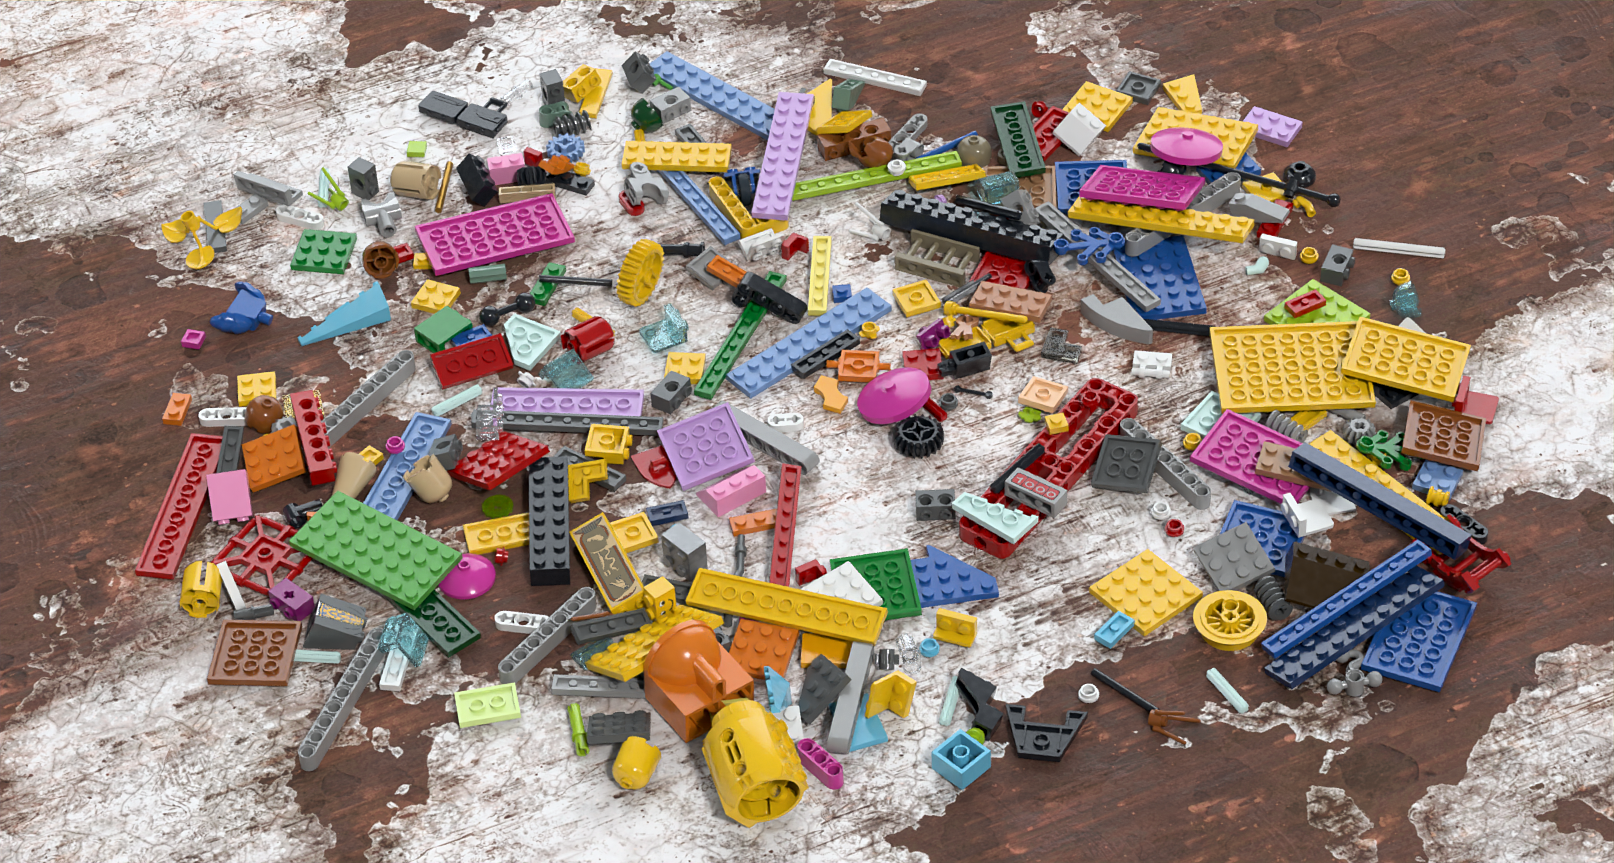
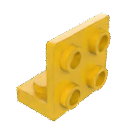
M899 670L874 681L870 686V696L866 703L865 717L870 718L886 709L893 711L902 718L909 716L917 681Z

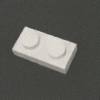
M1262 234L1259 252L1295 260L1297 256V242Z

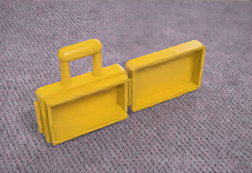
M989 319L983 322L981 329L978 326L971 328L973 339L964 340L963 334L959 340L956 338L951 339V336H949L947 339L939 340L938 348H940L941 354L946 359H949L950 351L985 342L988 349L992 348L991 343L995 347L1009 343L1014 351L1019 352L1034 345V341L1028 335L1035 332V324L1032 321L1018 323ZM1021 337L1026 340L1019 344L1013 342V340Z

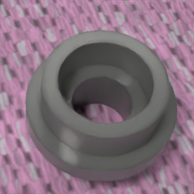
M952 393L943 394L939 400V406L944 410H953L958 406V399Z

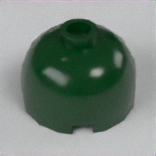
M641 98L631 109V118L633 120L631 125L635 130L642 129L644 133H653L664 126L662 124L663 121L653 108L646 106L649 103L644 98Z

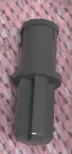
M272 604L257 607L251 605L250 608L233 610L235 620H256V618L274 615V608Z

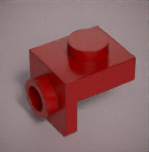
M793 232L781 244L782 259L789 261L798 250L808 253L809 239Z

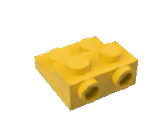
M591 424L584 450L585 456L603 457L607 463L624 464V460L629 459V448L627 447L632 446L633 435L629 434V427Z

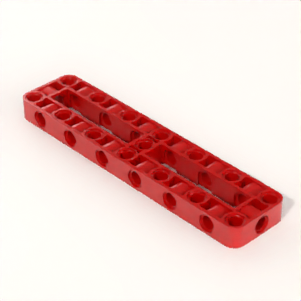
M1099 378L1088 380L1059 411V413H1064L1069 425L1068 431L1050 435L1047 427H1045L1006 470L1036 444L1040 443L1045 447V453L1027 467L1025 471L1060 486L1068 492L1098 459L1105 435H1120V422L1125 418L1134 419L1137 416L1138 397L1134 393ZM1087 390L1096 391L1100 397L1099 405L1093 408L1083 406L1081 403L1083 393ZM1098 407L1106 410L1095 422L1090 432L1084 434L1074 445L1073 450L1067 457L1063 458L1056 454ZM989 487L981 496V498L987 499L988 503H999L1005 505V508L1014 500L1005 495V488L998 494H995L990 490L991 487ZM1022 503L1017 510L1023 511L1024 515L1030 517L1032 514L1038 516V523L1014 544L963 515L959 520V537L963 542L997 558L1004 559L1008 558L1047 515Z

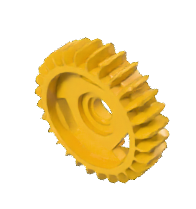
M641 239L636 244H633L632 249H629V253L625 255L626 258L622 261L623 265L620 267L619 279L617 280L618 285L616 286L618 298L623 303L635 307L641 306L645 301H648L649 296H652V292L655 291V286L658 284L659 278H661V269L664 265L662 263L664 252L660 244L649 239Z

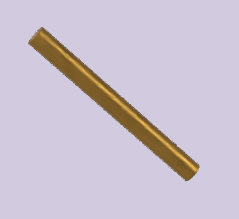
M451 161L446 163L435 207L436 213H441L453 168Z

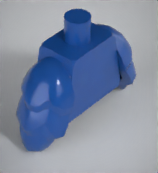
M239 281L234 284L238 295L226 313H221L210 319L212 327L222 332L240 334L248 330H256L260 323L270 325L273 315L266 313V301L262 292L247 282Z

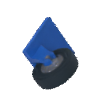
M747 167L744 171L739 172L737 169L727 170L722 178L725 181H732L733 192L736 196L740 197V202L743 206L751 205V194L756 193L754 177L759 176L760 169Z

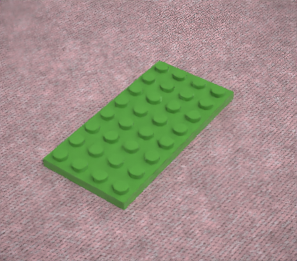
M337 491L289 540L290 546L412 610H415L463 559L462 553L340 491Z

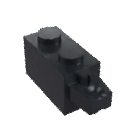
M985 342L950 351L949 359L937 364V370L941 377L953 375L955 379L990 370L992 354Z

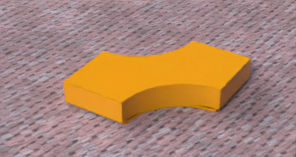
M821 375L814 386V392L824 399L823 409L841 414L848 403V397L839 392V380Z

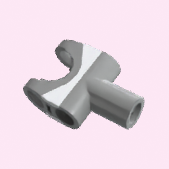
M387 193L386 200L378 204L371 203L366 198L361 199L366 226L378 224L382 236L386 238L392 237L397 230L393 220L402 218L401 209L394 193Z

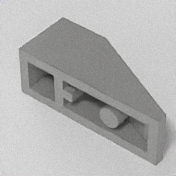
M1236 193L1229 203L1232 216L1247 217L1248 219H1254V222L1283 223L1290 213L1289 209L1254 194Z

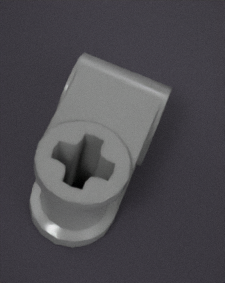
M905 138L901 144L894 148L895 160L907 161L915 159L923 154L924 145L911 138Z

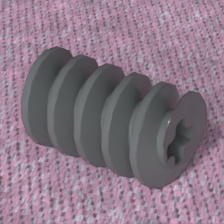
M583 110L582 116L580 112H576L575 117L572 113L568 115V118L565 114L562 115L561 119L556 116L555 121H553V127L558 138L560 133L565 135L566 132H569L572 135L573 130L580 134L581 128L586 133L587 127L591 130V122L587 111Z
M1266 576L1257 582L1254 593L1265 608L1268 616L1275 621L1287 618L1291 614L1293 606L1290 605V602L1284 601L1285 594L1276 582V579L1273 576Z

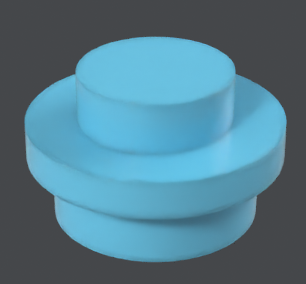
M927 638L920 644L919 651L925 657H934L939 653L940 646L935 639Z

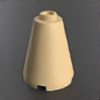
M346 452L344 456L342 454L332 496L337 491H340L355 499L375 476L377 468L370 460L369 462L364 461V456L354 452Z

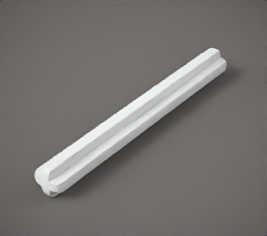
M1355 238L1353 244L1354 249L1442 259L1445 257V248L1360 238Z

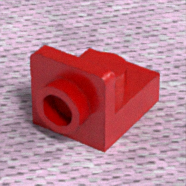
M816 559L795 567V580L799 586L810 583L827 574L824 565H820Z

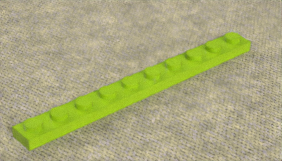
M952 151L903 161L906 169L899 176L890 174L887 164L796 182L792 201L901 180L912 175L961 167L962 161L958 152Z

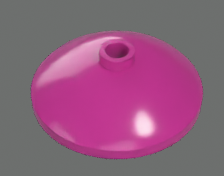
M465 553L462 554L463 559L438 584L439 589L451 598L472 599L483 595L493 586L496 572L493 564L487 558L477 554Z

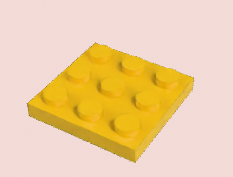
M1086 81L1062 110L1070 112L1080 103L1106 125L1103 131L1109 132L1133 103V97Z

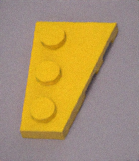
M1194 74L1163 83L1164 92L1178 110L1202 114V106Z

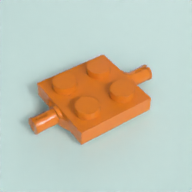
M842 350L838 361L827 360L826 365L827 368H838V380L848 382H870L877 377L879 370H891V363H880L879 351Z

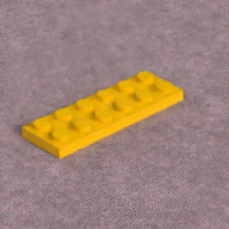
M626 141L621 165L622 169H630V165L633 162H640L645 164L648 170L727 172L729 170L732 146L731 144Z

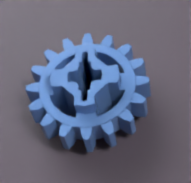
M566 133L563 136L559 134L558 138L553 136V141L548 140L546 149L547 156L550 158L553 155L560 157L562 154L570 158L569 162L573 163L572 160L578 161L579 157H583L585 146L580 136L575 138V134L569 136Z

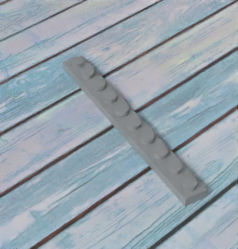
M1049 201L1035 208L1039 214L1038 218L1049 228L1062 233L1063 239H1066L1068 243L1085 242L1082 240L1073 241L1071 239V231L1081 229ZM1099 247L1088 258V262L1145 312L1161 305V299L1110 254L1106 256V262L1097 263L1095 261V254L1098 251H1102V247ZM1078 249L1076 251L1080 254L1086 249Z

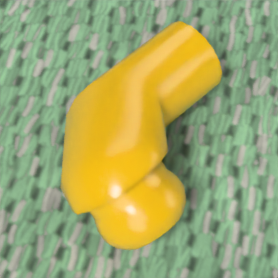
M1296 196V199L1292 201L1293 205L1296 208L1303 206L1308 217L1315 216L1316 211L1312 203L1302 196Z

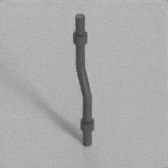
M743 534L737 536V546L735 547L737 563L734 575L740 577L744 574V559L747 555L745 535ZM723 613L725 615L724 625L731 627L733 615Z

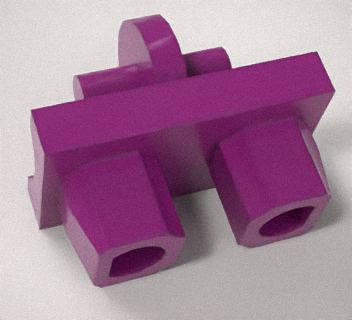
M940 318L928 327H921L919 334L916 335L921 344L920 349L935 348L939 345V340L947 339L950 336L951 331L949 326L944 325L943 319Z

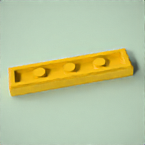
M595 68L602 83L585 96L579 111L581 116L582 111L586 110L589 118H597L613 75L612 70Z

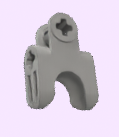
M633 162L630 165L631 174L624 180V191L631 204L641 205L642 196L651 197L658 204H666L669 191L662 178L659 176L652 177L645 164Z

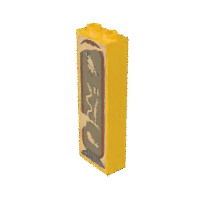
M603 512L569 532L613 614L637 610L646 606L643 600V587L645 586L611 523Z

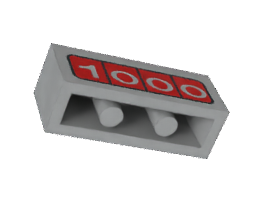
M1018 467L1005 481L1006 496L1053 518L1067 505L1066 489Z

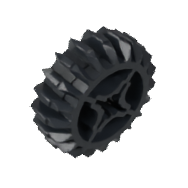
M915 414L914 417L909 416L896 423L893 430V442L896 450L900 451V454H905L906 457L913 456L914 459L916 457L922 459L923 456L930 457L931 454H936L937 450H941L944 442V431L941 423L937 422V419H931V416L924 417L923 414L921 416H916Z

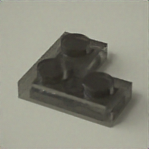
M1050 327L1041 351V358L1078 364L1082 353V346L1066 343L1069 330Z

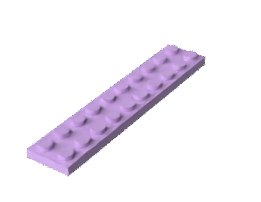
M778 93L752 208V218L788 221L814 102V94Z

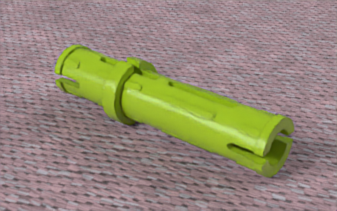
M572 703L570 704L571 707H567L573 733L571 737L575 743L577 755L583 757L586 756V753L589 754L590 752L587 743V732L584 729L580 705Z

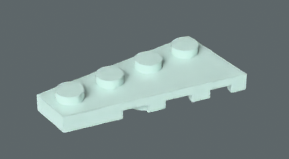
M966 492L952 502V509L1012 544L1017 542L1038 523V516L1032 514L1030 517L1024 515L1023 511L1017 509L1012 511L1006 509L1005 505L999 503L991 504L988 503L987 499Z

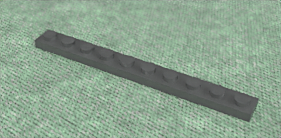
M478 409L473 410L471 421L472 428L589 433L591 424L629 427L630 435L659 436L657 430L663 428V417Z

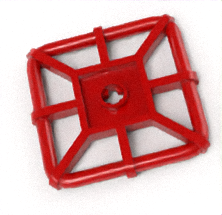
M255 515V518L251 519L235 536L228 540V544L214 557L211 563L217 566V564L226 561L228 567L239 564L247 566L240 576L231 572L236 584L269 596L268 591L274 587L272 574L280 566L291 570L285 578L293 581L296 576H300L304 572L303 569L313 558L305 555L298 564L288 560L287 558L291 554L300 551L284 543L287 537H293L298 531L291 525L286 526L270 518ZM262 524L276 529L280 533L276 538L265 535ZM257 525L259 535L252 543L242 540ZM239 547L244 550L238 556L225 558L234 548ZM255 571L263 573L268 577L270 588L248 579Z

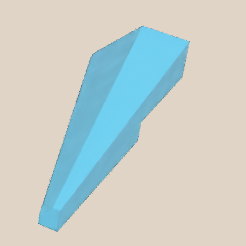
M377 281L374 282L372 288L366 292H360L359 297L351 303L346 302L325 317L326 321L319 326L314 325L311 327L312 331L303 337L299 336L297 338L299 344L304 346L390 321L389 306Z
M764 666L769 710L771 713H780L792 704L790 683L771 667Z

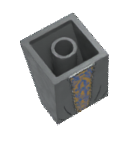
M320 594L309 617L303 648L355 650L357 644L362 643L365 632L362 631V628H365L368 617L365 616L366 608Z

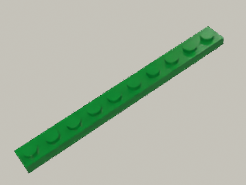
M769 271L765 280L782 289L787 281V276ZM752 300L749 302L694 389L695 396L712 400L726 378V374L729 373L768 310Z

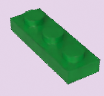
M549 262L541 275L564 276L566 266ZM538 279L530 292L535 298V304L545 306L559 283L539 282Z

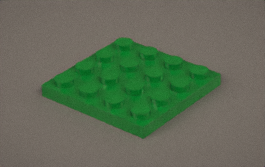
M908 548L829 559L831 571L848 561L882 598L883 604L879 607L887 608L888 614L885 620L922 615Z

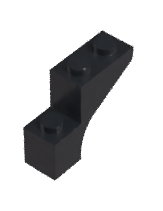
M961 668L958 672L955 686L975 713L976 718L973 721L972 728L981 729L985 735V740L989 742L1000 726L1003 712L990 706L997 686Z

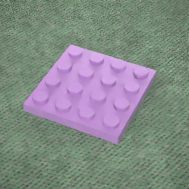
M728 402L657 430L683 491L755 462Z

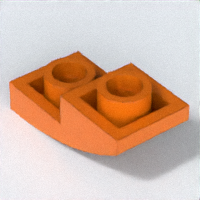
M561 154L560 157L553 155L548 161L541 160L538 166L551 174H562L573 169L575 165L569 162L570 158Z

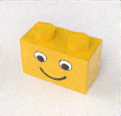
M662 576L643 587V600L646 604L645 611L650 621L654 622L658 616L673 612L672 609L676 606L675 587Z

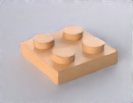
M1033 376L1019 395L1018 403L1054 413L1067 395L1068 386Z

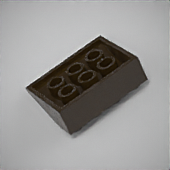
M1293 542L1285 556L1284 601L1315 608L1370 571V562Z

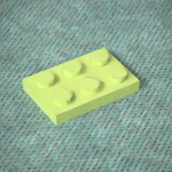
M515 682L454 693L460 728L521 718Z

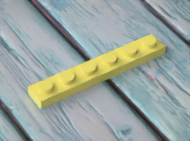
M813 236L808 316H821L827 313L831 236Z

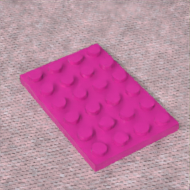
M1100 165L1080 189L1079 197H1084L1087 200L1100 199L1104 202L1116 201L1125 205L1133 203L1141 207L1156 206L1158 209L1173 208L1175 211L1186 210L1205 185V177Z
M1226 409L1190 456V462L1280 504L1283 503V494L1291 493L1298 504L1310 488L1309 486L1255 474L1264 441L1292 448H1298L1303 443L1229 409Z

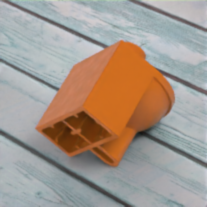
M689 620L672 627L655 642L644 663L645 698L685 743L710 731L712 722L709 712L713 716L726 707L722 702L723 700L748 698L754 701V680L717 641L713 629L702 620Z

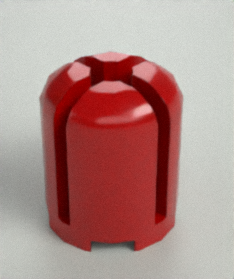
M594 316L565 330L564 334L560 336L563 350L567 348L572 357L569 360L576 365H580L612 349L615 344L611 325L599 316Z

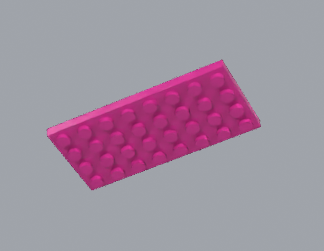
M552 193L415 226L416 235L435 276L575 242V237Z

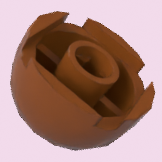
M376 241L369 244L363 251L362 264L365 271L372 275V277L383 279L392 275L395 268L397 269L399 257L392 245L384 241Z
M257 396L249 402L244 414L245 422L250 428L254 427L259 433H271L272 424L276 423V419H282L283 408L279 401L272 396Z

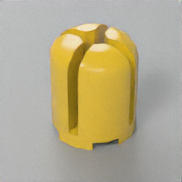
M195 561L188 565L183 574L179 601L180 608L182 606L184 610L189 612V616L195 618H207L208 614L213 613L215 610L217 612L220 606L222 577L219 568L214 563L208 561L204 585H199L202 561Z

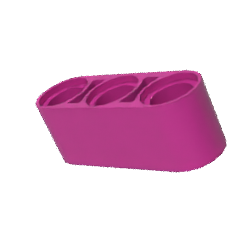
M809 738L800 740L797 747L801 765L827 788L832 790L841 788L844 784L843 766L814 740Z

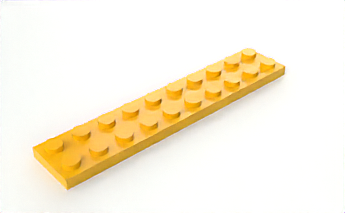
M1078 197L1068 211V218L1236 243H1244L1254 227V219H1248L1247 217H1234L1228 214L1220 215L1208 211H1195L1193 209L1175 211L1173 208L1141 207L1133 203L1125 205L1116 201L1087 200L1084 197Z
M1332 430L1308 443L1331 457L1339 458L1340 462L1437 516L1445 518ZM1429 546V548L1431 549V551H1432L1436 556H1437V555L1440 556L1441 554H1443V553L1439 552L1438 550H1436V549H1434V548H1432V547Z
M703 568L698 569L686 598V604L689 606L844 640L873 644V646L877 643L888 614L887 608Z

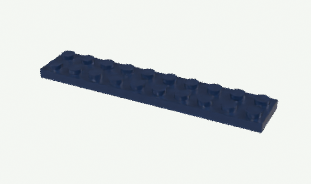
M1416 565L1264 667L1265 674L1291 690L1443 588L1445 586L1443 579Z

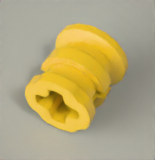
M1431 486L1427 494L1426 504L1433 503L1436 507L1438 505H1447L1450 492L1447 491L1445 493L1441 489L1434 490V486Z

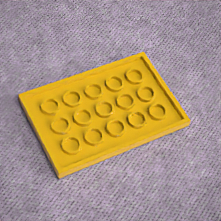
M1158 107L1133 146V154L1159 158L1154 153L1138 149L1137 144L1145 143L1150 145L1152 136L1163 129L1173 127L1195 128L1209 132L1221 140L1223 144L1222 155L1213 163L1236 169L1258 132V124Z
M1359 317L1341 369V374L1454 402L1471 345Z
M677 605L672 609L673 612L658 616L653 623L641 626L640 630L636 633L628 634L623 638L624 640L609 645L607 650L602 653L592 655L591 659L586 661L585 664L588 670L626 682L644 671V663L650 649L672 627L689 620H702L714 630L724 624V621L719 615L685 605Z

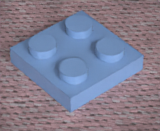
M1426 459L1413 482L1412 489L1428 494L1430 487L1434 486V490L1441 489L1442 492H1450V501L1463 476V470Z

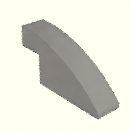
M1094 294L1081 299V314L1095 326L1107 333L1129 341L1143 344L1152 343L1153 329L1123 297L1104 305Z

